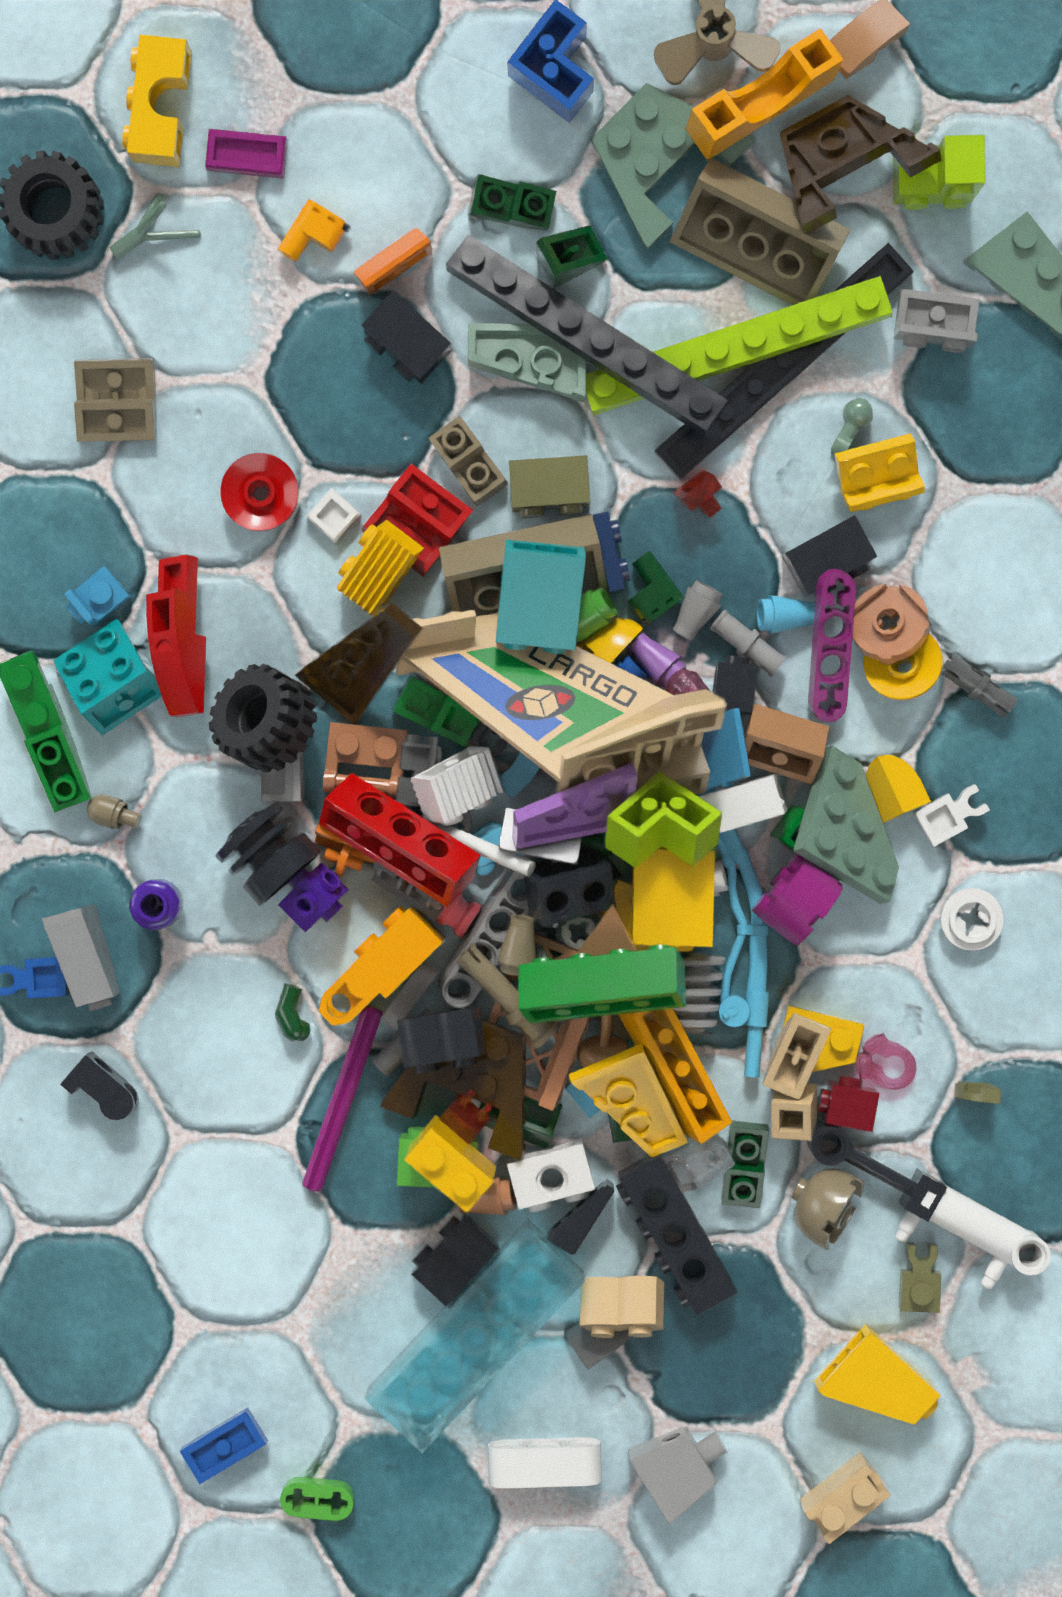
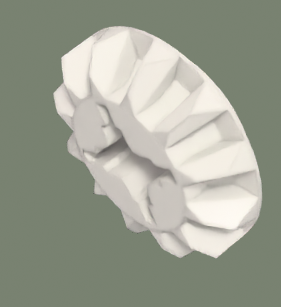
M976 888L960 890L950 895L945 905L941 908L940 925L947 940L961 949L974 951L986 948L1001 933L1004 919L1002 908L994 896L984 890ZM977 903L976 916L987 924L986 926L972 925L965 935L967 930L965 929L966 922L961 920V917L956 916L957 912L970 913Z

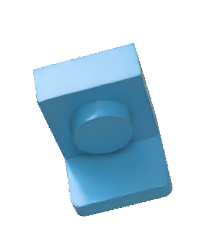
M106 566L100 568L77 589H69L64 594L70 601L66 608L80 624L87 621L88 624L93 626L100 624L131 598V595Z

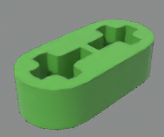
M294 1477L288 1480L280 1496V1505L288 1515L298 1518L339 1521L348 1517L352 1512L355 1501L354 1491L346 1482L309 1477ZM299 1488L302 1489L303 1496L314 1497L315 1499H304L302 1505H295L294 1498L288 1497V1495H293L295 1489ZM334 1492L341 1493V1499L347 1502L342 1503L340 1509L333 1508L332 1501L320 1500V1498L330 1499Z

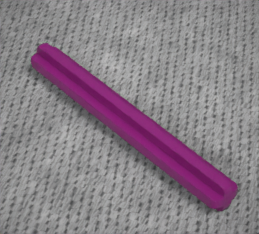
M367 1005L360 1013L302 1182V1186L308 1190L320 1192L324 1186L381 1021L380 1018L383 1015L380 1009Z

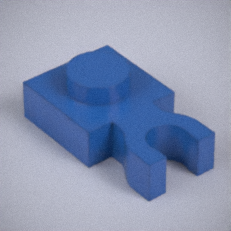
M56 957L25 959V969L11 964L0 965V974L10 973L14 977V984L11 987L0 988V996L11 995L25 988L27 989V999L69 995V988Z

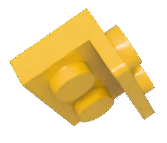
M911 433L835 453L840 493L850 512L869 510L874 506L897 500H907L912 496L925 493V484L918 471L916 444Z

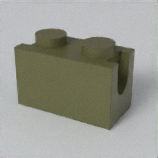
M587 455L509 460L512 512H520L521 518L544 516V510L559 509V515H578L583 513V507H590Z

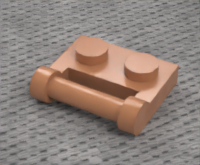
M330 722L323 792L331 793L349 776L338 774L339 762L392 768L390 779L358 777L395 800L398 777H404V769H399L401 742H405L408 730Z

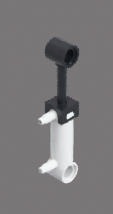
M825 1121L819 1122L815 1126L811 1141L807 1140L810 1152L820 1163L831 1166L846 1161L903 1193L898 1202L907 1212L899 1224V1229L895 1235L899 1241L906 1242L922 1218L927 1222H933L993 1255L984 1272L985 1276L981 1281V1285L989 1290L993 1288L1007 1264L1015 1267L1022 1274L1029 1276L1037 1275L1048 1267L1051 1259L1050 1249L1033 1231L1027 1230L944 1185L940 1180L918 1168L911 1179L851 1147L850 1140L839 1126L826 1124ZM826 1134H834L838 1137L837 1147L831 1152L819 1150V1141ZM1026 1244H1034L1035 1254L1029 1260H1020V1249Z

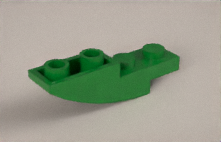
M31 650L0 662V679L26 737L24 743L54 813L90 800L92 796L74 740L51 683L48 684L35 651Z

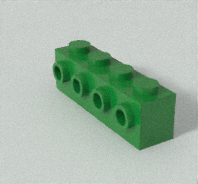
M658 944L642 951L632 952L627 949H615L606 955L592 956L586 953H578L572 955L570 959L536 958L531 963L519 964L518 1009L530 1024L686 1007L685 962L676 947Z

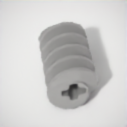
M684 951L688 954L687 957L682 958L686 969V1007L673 1008L675 1014L679 1015V1021L685 1032L713 1035V1033L705 1030V1028L716 1026L718 1020L707 1013L718 1011L720 1005L709 998L720 995L722 989L712 984V981L721 980L724 977V974L715 969L714 966L724 964L726 958L719 955Z

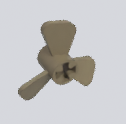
M697 0L701 12L697 17L696 32L659 43L654 50V61L665 80L671 85H679L702 57L711 61H718L724 59L733 51L757 71L765 72L774 65L781 47L778 40L773 37L736 31L734 15L725 7L726 0ZM713 26L721 27V31L725 33V36L719 40L716 32H711L708 37L705 34Z

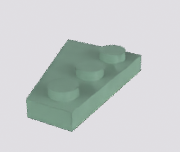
M468 323L469 367L585 403L586 360L530 324Z

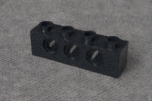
M660 1154L652 1158L647 1155L619 1171L618 1175L621 1183L616 1185V1188L626 1206L633 1203L640 1217L635 1219V1222L645 1240L653 1238L658 1246L659 1251L654 1253L661 1269L665 1274L672 1271L678 1285L673 1287L682 1306L686 1308L691 1305L697 1316L738 1293L733 1280L663 1156ZM651 1191H660L666 1196V1199L661 1207L653 1209L645 1205V1196ZM671 1225H678L685 1230V1233L681 1240L669 1242L663 1237L665 1229ZM688 1260H700L704 1264L703 1270L696 1276L686 1275L682 1269Z

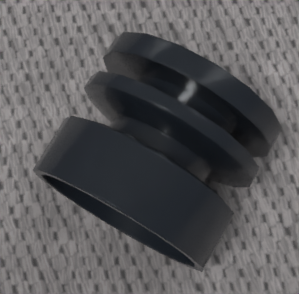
M274 802L259 812L256 811L228 835L225 844L215 855L221 863H224L235 854L240 857L228 870L231 875L239 873L247 867L253 871L244 883L243 888L259 906L279 892L322 852L305 832L289 841L284 834L294 822L291 816H288L276 826L272 823L283 811L282 806L278 802Z

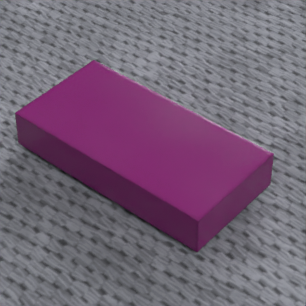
M209 129L205 168L207 171L284 179L288 139L286 136Z

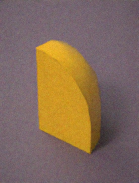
M611 618L612 622L585 640L578 642L576 646L612 663L644 627L631 619Z
M892 755L877 756L869 764L866 778L883 823L931 802L921 779L913 767L903 759Z

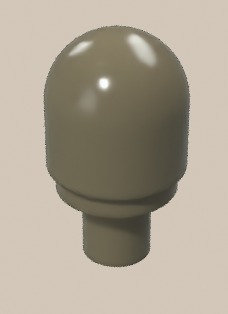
M96 795L89 801L87 806V814L91 821L107 828L120 829L124 824L137 829L141 823L142 814L128 810L127 803L110 795Z

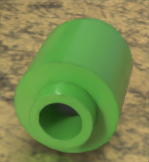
M599 588L596 591L589 590L581 595L577 642L585 640L612 622L611 618L617 615L614 602L603 588Z

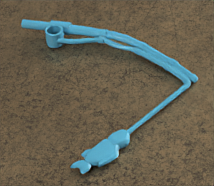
M716 789L706 790L705 793L696 794V796L699 797V796H702V795H705V794H708V793H712V792H715V791H718V790H716ZM490 821L478 828L472 835L498 846L503 824ZM736 829L721 832L718 844L716 845L722 856V862L727 869L730 905L738 922L737 937L723 971L724 977L721 980L722 992L718 1002L720 1007L717 1015L728 1026L738 1027L743 1024L748 1026L744 1076L760 1077L763 1027H767L769 992H766L768 966L767 936L769 934V926L752 911L750 925H747L736 890L737 874L735 864H738L748 893L750 910H752L763 894L748 850L745 849ZM481 856L476 870L479 876L488 875L495 868L496 862ZM746 935H749V972L745 1001V999L738 995H729L733 969Z

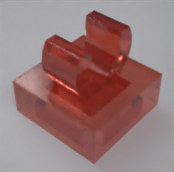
M704 469L673 492L683 507L690 511L698 507L709 518L722 509L713 496L722 488V485L714 474Z
M473 1089L469 1090L465 1095L459 1094L439 1118L467 1144L473 1141L489 1121L490 1117L488 1114L492 1109L490 1103H487L483 1109H479L471 1102V1099L476 1094V1091Z

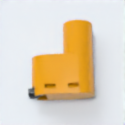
M308 199L277 250L294 262L298 261L310 240L327 251L333 252L345 232L348 233L351 227L334 213Z

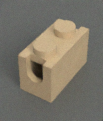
M860 1451L801 1497L800 1502L806 1516L810 1521L814 1520L824 1539L830 1544L889 1498L891 1494L884 1480Z

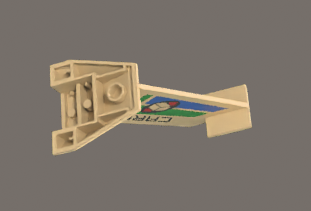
M475 610L465 612L454 611L438 617L413 619L423 629L397 665V676L414 672L421 673L557 780L556 794L633 763L637 772L636 791L660 771L695 795L706 792L710 769L701 747L704 732L721 729L726 710L725 701L707 689L672 695L575 646V650L566 649V652L562 654L548 653L542 650L543 647L527 646L523 650L508 649L503 646V643L496 642L498 613L476 617Z

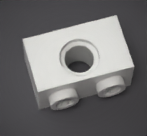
M582 1138L525 1153L522 1160L512 1157L507 1158V1167L519 1210L528 1208L529 1212L542 1211L551 1207L550 1201L566 1198V1202H575L589 1197L588 1191L595 1190ZM550 1168L559 1170L563 1175L561 1183L556 1186L544 1184L541 1180V1175L545 1170Z

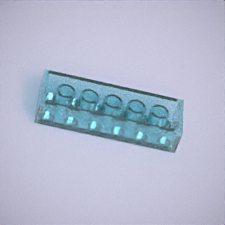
M527 1218L460 1293L435 1315L368 1386L365 1400L423 1453L585 1282L584 1271L558 1246L548 1241L547 1236Z

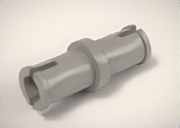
M724 610L710 627V630L716 632L737 649L735 652L740 657L745 655L747 658H750L751 661L767 672L770 677L786 659L784 655H781L759 637L761 633L756 629H753V631L749 630L731 616L727 610Z

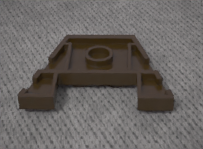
M849 95L780 132L802 230L805 235L837 218L835 206L821 189L884 154L891 153L910 178L942 161L941 151L938 146L931 142L928 145L920 142L915 138L914 132L905 127L901 129L894 127L886 122L884 115Z
M482 1019L487 1054L478 1056L477 1064L454 1068L453 1061L439 1062L440 1070L417 1073L416 1066L407 1067L381 1102L380 1107L413 1119L417 1116L427 1083L430 1082L500 1109L488 1148L517 1160H522L526 1152V1143H524V1125L526 1124V1109H524L526 1035Z

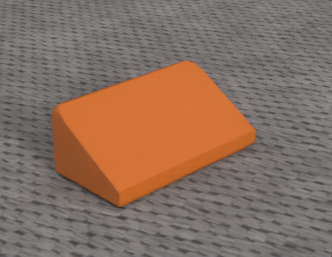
M415 228L358 267L354 274L366 292L372 295L431 254V242L424 233Z

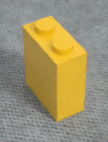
M661 846L637 868L632 866L631 940L634 945L663 944L668 946L713 947L715 851H710L698 863L691 866Z
M436 1115L410 1144L404 1159L466 1213L494 1182L496 1166Z

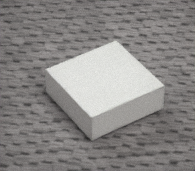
M331 488L305 517L336 544L359 519L361 514Z

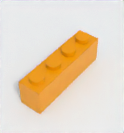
M673 1009L619 1014L635 1046L642 1043L688 1137L702 1144L733 1123Z

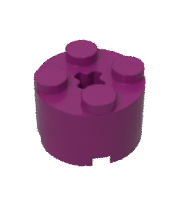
M796 854L788 866H783L772 878L770 885L773 888L769 894L764 893L751 911L786 940L797 946L814 930L811 926L819 918L823 919L832 908L843 890V887H841L843 884L824 869Z

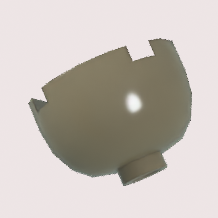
M840 1169L819 1171L809 1181L802 1178L792 1194V1199L797 1201L794 1210L795 1222L802 1234L814 1244L827 1251L829 1249V1242L835 1244L856 1209L853 1207L851 1200L854 1194L861 1198L865 1186L864 1181Z

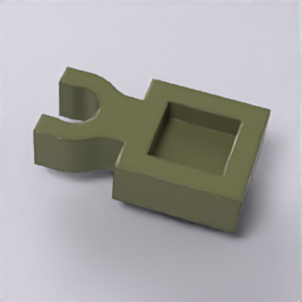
M906 1242V1255L911 1263L910 1269H900L899 1309L900 1311L940 1313L942 1274L940 1271L932 1270V1266L938 1257V1246L935 1243H928V1254L924 1258H917L915 1256L916 1245L912 1242Z

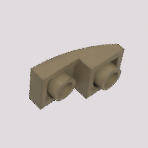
M458 416L429 437L434 448L477 507L508 485L505 477L485 452L482 444L461 416Z

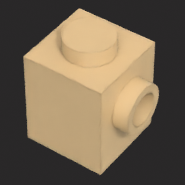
M806 1084L800 1100L775 1090L771 1101L772 1138L811 1141L817 1123V1084Z

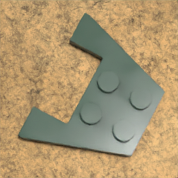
M648 83L591 138V144L613 187H615L643 247L647 251L672 227L673 222L646 194L696 145L685 130L694 106ZM749 134L717 154V156L731 168L755 143L756 139Z

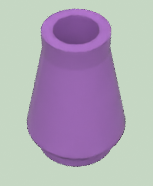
M644 633L640 634L628 648V651L635 656L656 686L660 684L665 689L671 687L687 667L681 661L682 656L650 639Z

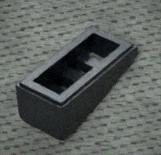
M608 1179L601 1182L595 1190L589 1193V1197L582 1199L550 1228V1231L547 1233V1240L570 1255L575 1254L615 1192L613 1182Z

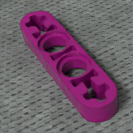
M839 569L827 570L822 573L817 582L809 679V709L818 719L828 723L840 719L847 708L856 600V583L851 576ZM836 579L845 585L844 590L837 592L836 603L841 607L844 606V610L833 608L834 595L828 591V586L835 585ZM826 605L833 606V607H831V608H826V609H825V606H826ZM831 617H840L843 621L842 631L834 637L826 636L823 629L825 622ZM830 655L838 656L840 666L837 672L832 675L823 674L821 672V663L824 658ZM820 682L831 684L829 694L836 701L835 705H829L827 712L819 705V702H824L827 699V688L820 685Z

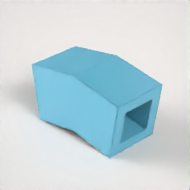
M521 752L512 767L499 777L503 789L510 798H513L530 784L540 768Z

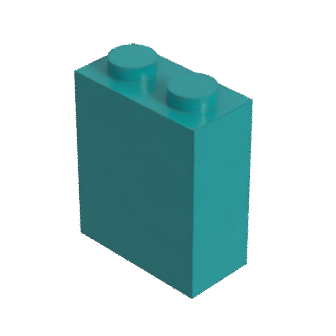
M505 539L496 628L497 643H503L504 647L513 650H523L527 646L543 647V651L553 654L565 653L566 649L575 650L586 559L585 547Z

